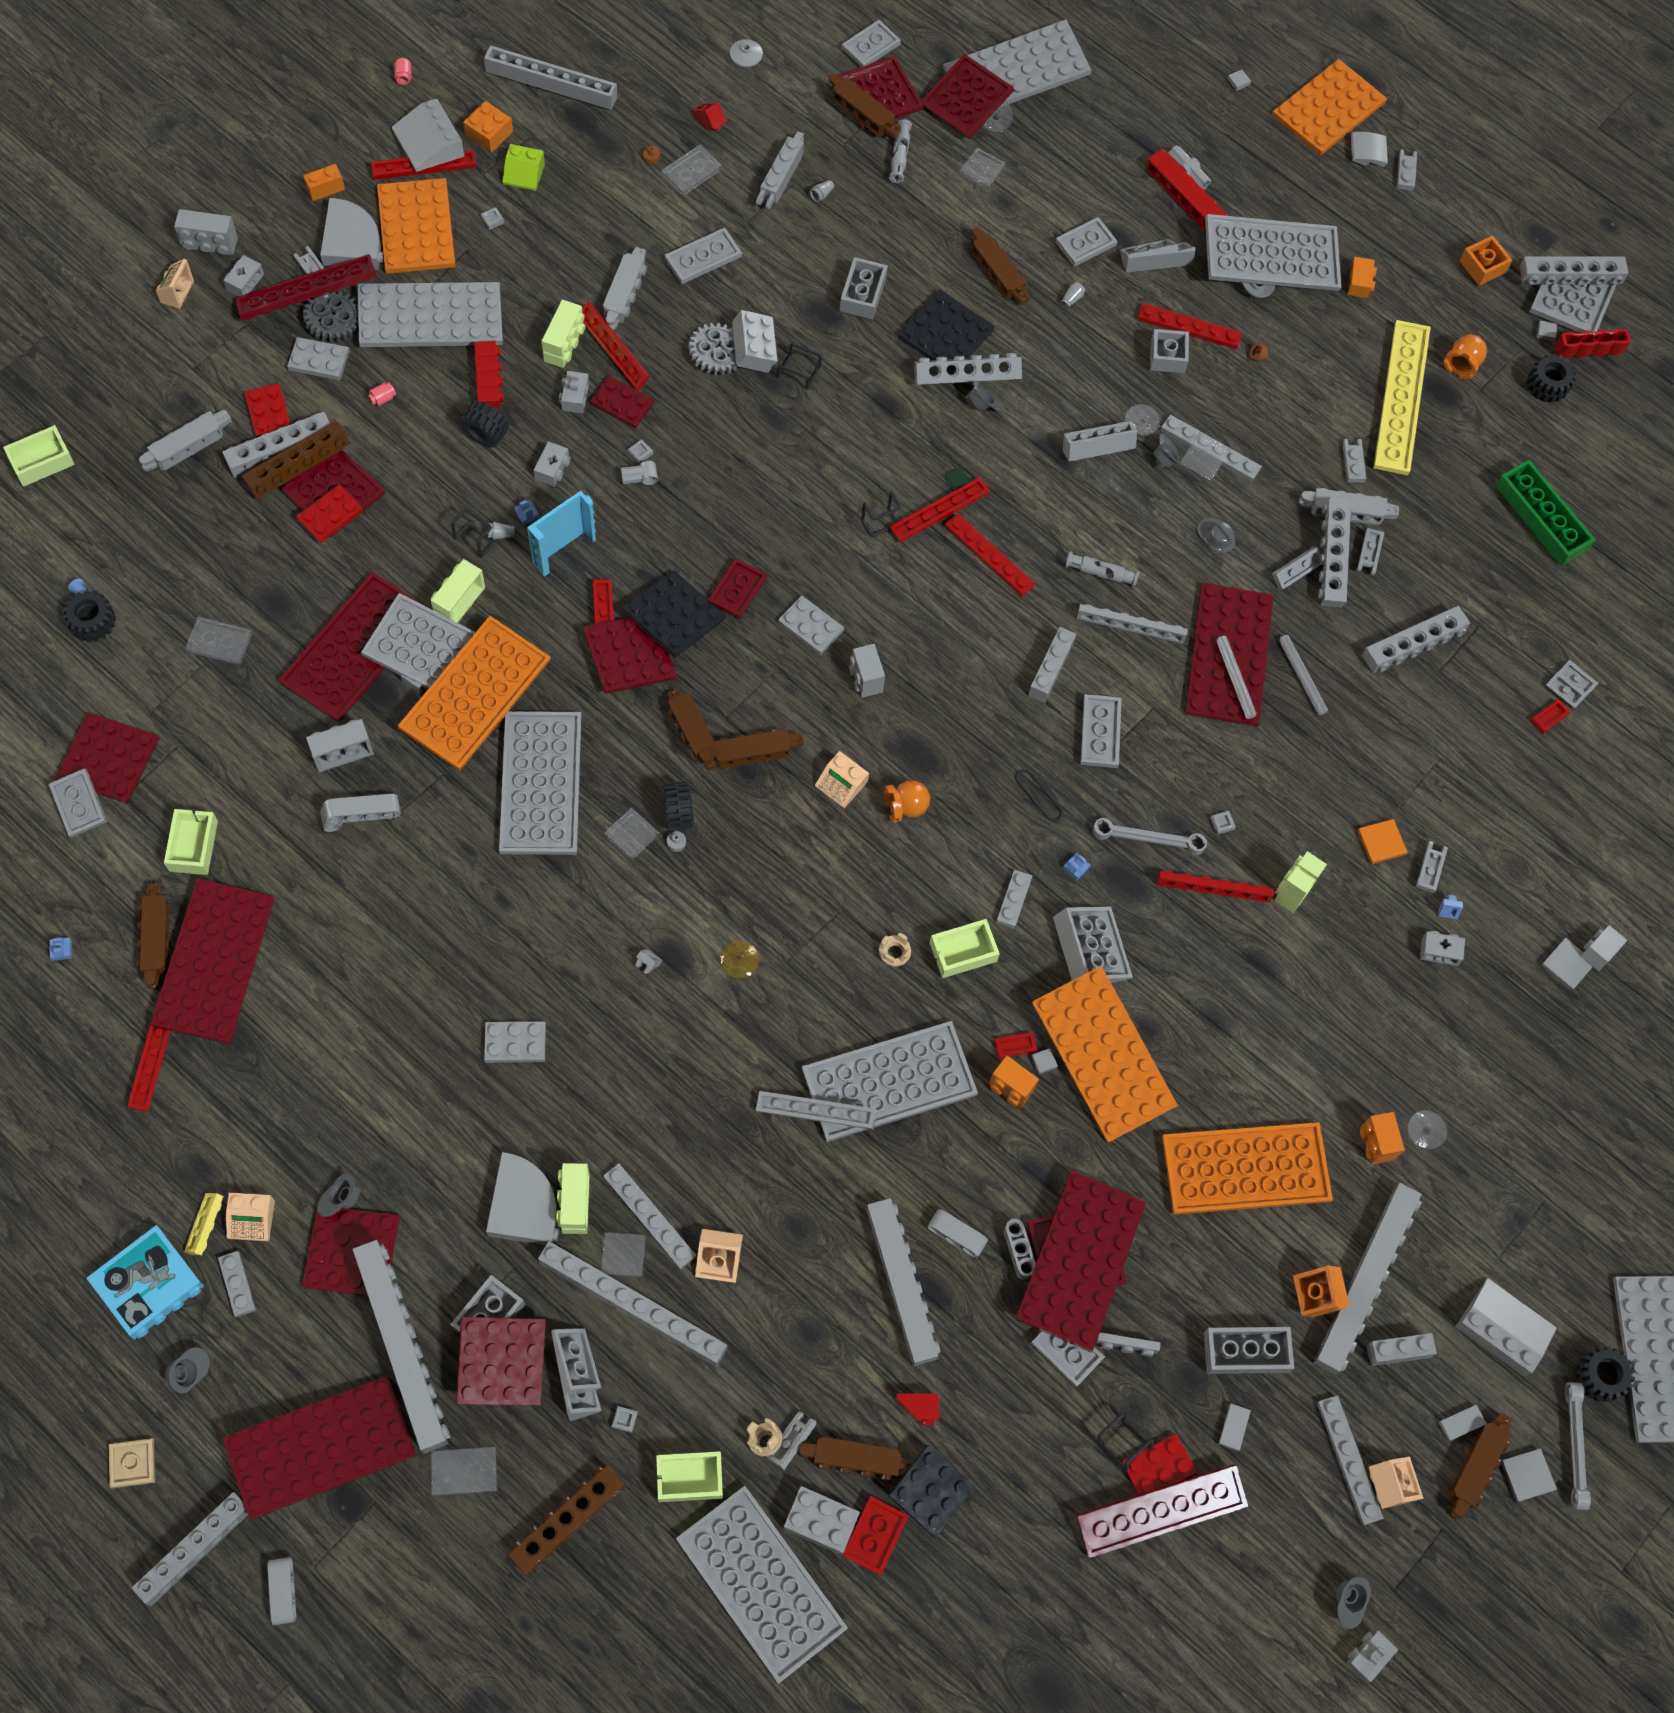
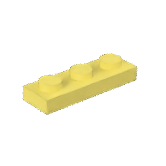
M205 1193L185 1247V1253L202 1255L207 1247L209 1234L214 1227L217 1212L221 1208L223 1196L217 1193Z

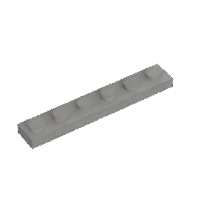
M1172 415L1167 418L1160 431L1250 482H1253L1261 470V465Z
M1080 604L1076 618L1182 644L1188 629L1179 625L1172 626L1161 621L1147 620L1144 617L1129 616L1127 613H1117L1109 609L1095 608L1088 604Z
M759 1091L756 1111L761 1113L871 1130L874 1129L877 1113L875 1108Z
M617 1164L603 1176L680 1270L696 1258V1254L620 1164Z
M1335 1396L1317 1402L1362 1526L1384 1519L1339 1397Z

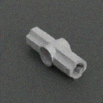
M1176 145L1168 154L1205 190L1211 180L1200 169L1198 160L1194 157L1190 158L1180 146Z

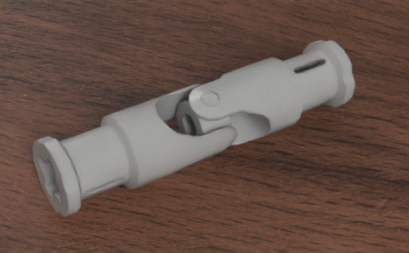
M905 119L897 122L901 127V133L895 137L893 154L895 155L891 161L892 172L889 174L891 182L897 184L904 181L903 171L906 169V156L910 142L909 131L912 128L910 121Z
M1071 551L1065 565L1067 568L1069 566L1080 569V572L1097 575L1118 583L1125 582L1131 584L1132 587H1135L1139 576V571L1133 572L1126 570L1125 567L1098 561L1088 556L1074 555ZM1107 568H1110L1113 573L1106 574Z

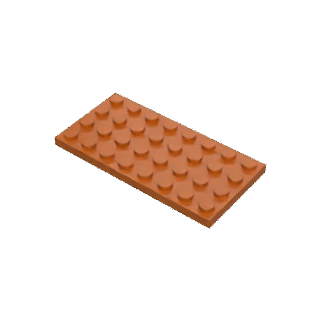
M489 616L400 722L398 729L460 771L549 663L551 657L492 616Z
M1102 966L1032 1002L1107 1143L1178 1106Z
M1320 1122L1162 1135L1173 1215L1333 1201Z

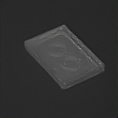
M700 144L661 170V174L684 196L722 170V165Z
M197 617L185 650L186 652L240 665L250 641L252 630Z
M496 1447L431 1451L432 1496L497 1491Z

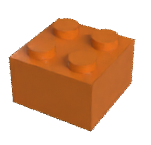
M487 101L463 122L465 136L491 153L513 132L512 118Z
M1493 235L1465 248L1460 258V263L1478 286L1505 274L1513 261Z
M1006 1056L992 1074L989 1086H991V1090L994 1093L1002 1094L1006 1097L1009 1104L1021 1108L1034 1092L1039 1078Z
M1394 1112L1370 1116L1361 1126L1360 1135L1362 1140H1365V1152L1367 1158L1371 1161V1165L1394 1161L1405 1151Z
M1325 1266L1293 1275L1302 1316L1317 1317L1350 1308L1341 1267Z

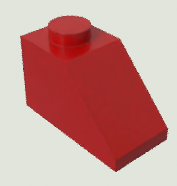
M719 102L703 103L691 110L693 115L706 129L716 131L723 127L722 124L727 122Z
M896 1394L895 1402L917 1423H922V1426H934V1422L939 1421V1394Z

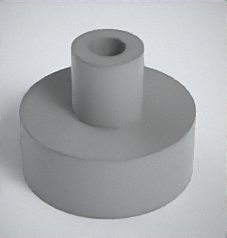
M679 831L670 833L667 837L668 848L674 852L682 851L686 846L685 835Z

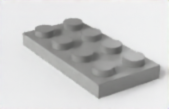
M726 228L665 254L666 262L681 284L742 257L741 250Z
M1084 695L1080 765L1118 768L1122 698Z

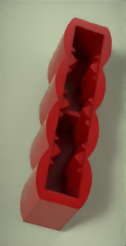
M1616 329L1614 331L1599 330L1597 332L1583 331L1580 333L1566 332L1560 336L1555 349L1557 356L1561 355L1563 358H1571L1573 356L1587 357L1590 355L1604 356L1606 354L1621 355L1629 346L1631 337L1629 330Z
M496 340L475 342L478 402H483L493 408H501V402H504L503 391H500V387H503L502 376H499V372L502 371L501 361H498V357H501L500 346H497Z

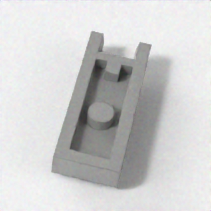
M1402 149L1399 151L1398 189L1413 191L1415 188L1416 151H1413L1412 156L1404 155V150Z
M309 246L305 247L307 254L301 257L297 253L293 254L295 260L306 274L324 269Z
M1343 439L1347 482L1366 481L1362 439H1357V445H1348V439Z
M1370 528L1366 529L1357 571H1361L1362 566L1372 568L1371 575H1375L1384 532Z
M1429 841L1416 888L1435 893L1448 847L1444 846L1442 851L1439 852L1432 849L1433 842Z
M801 1411L796 1414L783 1432L782 1443L777 1451L766 1456L769 1461L784 1470L816 1426V1420L812 1418L807 1424H804L802 1420L805 1414Z

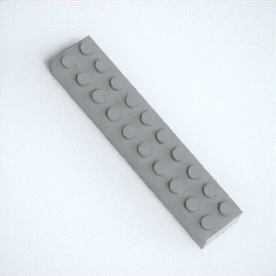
M377 1240L353 1249L420 1450L425 1454L448 1445L447 1439L451 1438L447 1425L441 1422V1418H444L442 1409L438 1403L435 1404L434 1398L437 1395L434 1386L431 1383L428 1384L427 1378L430 1377L427 1366L421 1363L420 1358H423L421 1348L418 1343H414L413 1339L416 1338V1333L413 1325L407 1322V1319L410 1318L407 1307L404 1303L401 1304L400 1302L403 1295L398 1284H394L393 1280L396 1279L394 1269L391 1267V1264H387L386 1260L390 1259L388 1251L384 1244L380 1245Z

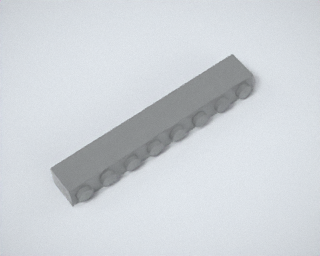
M491 45L484 57L486 72L610 110H612L617 99L616 83Z
M891 1198L868 1204L866 1208L912 1365L917 1366L937 1360L940 1347L938 1341H934L932 1333H934L932 1321L927 1320L926 1313H928V1307L926 1302L921 1300V1284L919 1281L916 1282L914 1277L916 1268L914 1262H910L908 1257L910 1248L908 1242L904 1243L902 1237L905 1233L902 1223H898L896 1217L899 1215L896 1203L892 1204Z

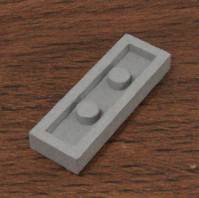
M1312 547L1272 573L1278 589H1285L1320 566L1321 554L1318 547Z
M1014 870L996 923L1015 929L1032 875Z
M236 1251L218 1257L234 1316L237 1318L256 1311L240 1252Z
M1099 1333L1096 1345H1100L1102 1349L1112 1350L1113 1347L1120 1348L1121 1352L1124 1353L1138 1351L1141 1352V1355L1149 1357L1160 1351V1342Z

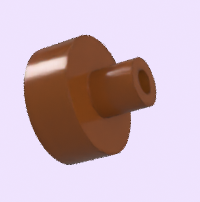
M654 146L645 148L643 151L644 161L648 164L658 163L660 160L659 149Z
M1259 342L1255 343L1250 349V358L1258 362L1267 358V347Z

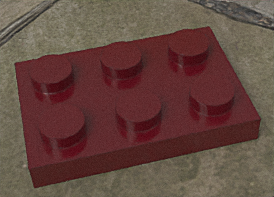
M608 376L590 400V405L636 429L654 405V399Z
M735 558L708 602L714 604L718 609L741 619L767 579V574Z

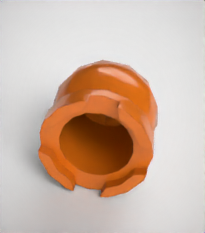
M1472 334L1460 337L1454 343L1452 350L1446 355L1444 360L1445 368L1450 374L1454 372L1459 375V379H1471L1477 373L1479 365L1485 361L1487 355L1486 343L1480 336Z
M905 781L897 789L893 785L884 786L885 806L891 809L892 815L889 817L893 823L901 822L902 816L916 818L924 814L930 806L929 791L920 782Z

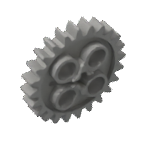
M713 323L710 324V327L704 324L703 329L698 327L697 332L694 331L693 336L690 337L688 349H690L689 355H692L691 361H696L695 366L701 365V371L705 368L708 369V374L712 370L714 375L717 374V371H720L721 375H724V371L730 374L731 369L736 371L733 328L726 329V324L722 328L720 323L717 324V327H714Z

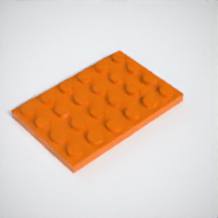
M1338 59L1276 108L1272 113V117L1321 156L1384 105L1387 98Z
M446 178L377 184L386 274L456 267Z

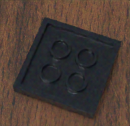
M926 1444L888 1493V1496L933 1537H937L975 1486L930 1445Z

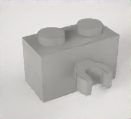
M567 371L566 378L562 380V388L564 389L563 393L559 394V403L562 404V411L583 414L589 388V375Z
M1369 1631L1361 1640L1363 1642L1362 1646L1359 1649L1354 1648L1348 1655L1350 1660L1346 1665L1364 1683L1372 1682L1398 1651L1379 1631L1373 1633Z

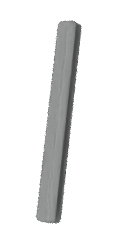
M1288 635L1282 636L1279 642L1317 714L1323 715L1327 713L1328 708Z
M1220 636L1217 638V644L1247 719L1254 718L1256 711L1226 636Z

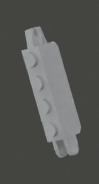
M798 131L794 138L788 137L760 187L756 204L761 205L765 199L767 200L766 208L770 209L773 203L779 201L802 158L804 133Z
M636 247L632 254L627 253L623 255L604 301L603 307L606 323L613 331L619 323H623L625 317L629 316L630 304L635 301L636 289H640L641 277L646 274L645 249Z
M225 410L216 414H212L209 411L206 414L200 415L192 422L184 424L180 429L169 433L161 440L153 442L147 447L148 452L139 458L142 469L146 472L157 467L161 470H167L219 440L223 436L222 428L232 421L229 414Z
M1316 488L1315 492L1303 491L1298 501L1299 506L1312 509L1311 513L1314 516L1325 518L1322 509L1323 504L1327 502L1329 497L1351 499L1350 521L1379 525L1384 519H1397L1399 515V506L1387 503V498L1367 496L1361 493L1353 494L1346 493L1345 491H1333L1326 488ZM1335 515L1332 516L1333 519L1339 520V518H1338L1337 516H1335Z

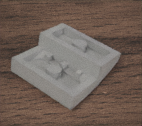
M1371 132L1351 133L1353 162L1365 166L1371 162L1382 167L1388 163L1386 136Z
M1569 660L1546 686L1575 709L1598 685V682Z

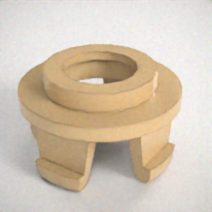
M899 933L897 936L889 937L886 935L882 939L879 955L887 965L897 967L909 960L911 947L907 941L908 938L904 934ZM892 946H897L902 951V955L897 959L888 955V949Z
M766 1418L765 1423L760 1425L751 1422L746 1429L749 1433L747 1444L752 1452L758 1456L773 1454L782 1443V1432L771 1419ZM765 1435H771L767 1442V1447H761V1438Z

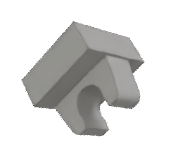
M649 949L641 950L637 955L636 967H641L643 963L646 964L644 973L647 974L654 968L659 967L662 960Z

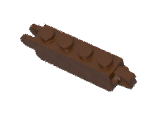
M830 74L828 87L834 93L835 103L877 136L888 134L895 138L901 133V127L894 121L895 115L890 110H887L879 101L873 99L866 91L858 87L854 81L847 77L843 79L836 74Z
M974 227L972 229L973 235L971 236V241L974 244L972 255L1005 299L1011 300L1014 298L1020 305L1028 302L1030 296L1025 288L1026 279L1024 276L1020 275L1016 265L1011 263L1007 253L1004 250L1002 251L998 241L990 233L985 234L981 228Z
M678 688L668 693V703L671 708L668 709L672 720L676 718L677 721L674 723L678 732L683 731L684 734L681 737L686 746L690 745L688 751L692 759L696 758L699 764L703 763L707 770L715 769L717 765L714 757L717 756L718 749L690 694H682Z
M775 729L772 732H756L749 736L738 735L731 739L720 738L714 741L718 749V754L714 757L717 767L724 769L788 758L791 749L804 746L802 732L788 733L787 729Z
M160 883L148 884L146 896H142V903H139V913L142 917L138 923L141 940H138L140 958L137 959V968L144 975L145 984L153 991L158 989L160 976L166 975L169 968L170 904L162 894Z
M1499 1413L1492 1423L1480 1427L1448 1491L1450 1498L1454 1500L1449 1512L1455 1519L1465 1516L1468 1509L1480 1505L1484 1497L1481 1494L1484 1488H1488L1493 1479L1491 1477L1493 1470H1496L1502 1459L1499 1457L1502 1451L1505 1452L1510 1445L1508 1439L1511 1433L1508 1430L1512 1419L1504 1413Z
M821 1437L817 1441V1445L806 1443L802 1444L799 1448L800 1456L814 1460V1465H818V1469L830 1470V1467L839 1469L838 1472L844 1474H851V1471L860 1472L859 1476L869 1478L872 1475H878L881 1480L893 1481V1478L897 1479L898 1476H902L913 1462L901 1458V1453L898 1449Z

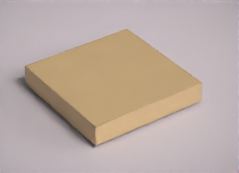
M154 1439L109 1444L111 1489L155 1483Z

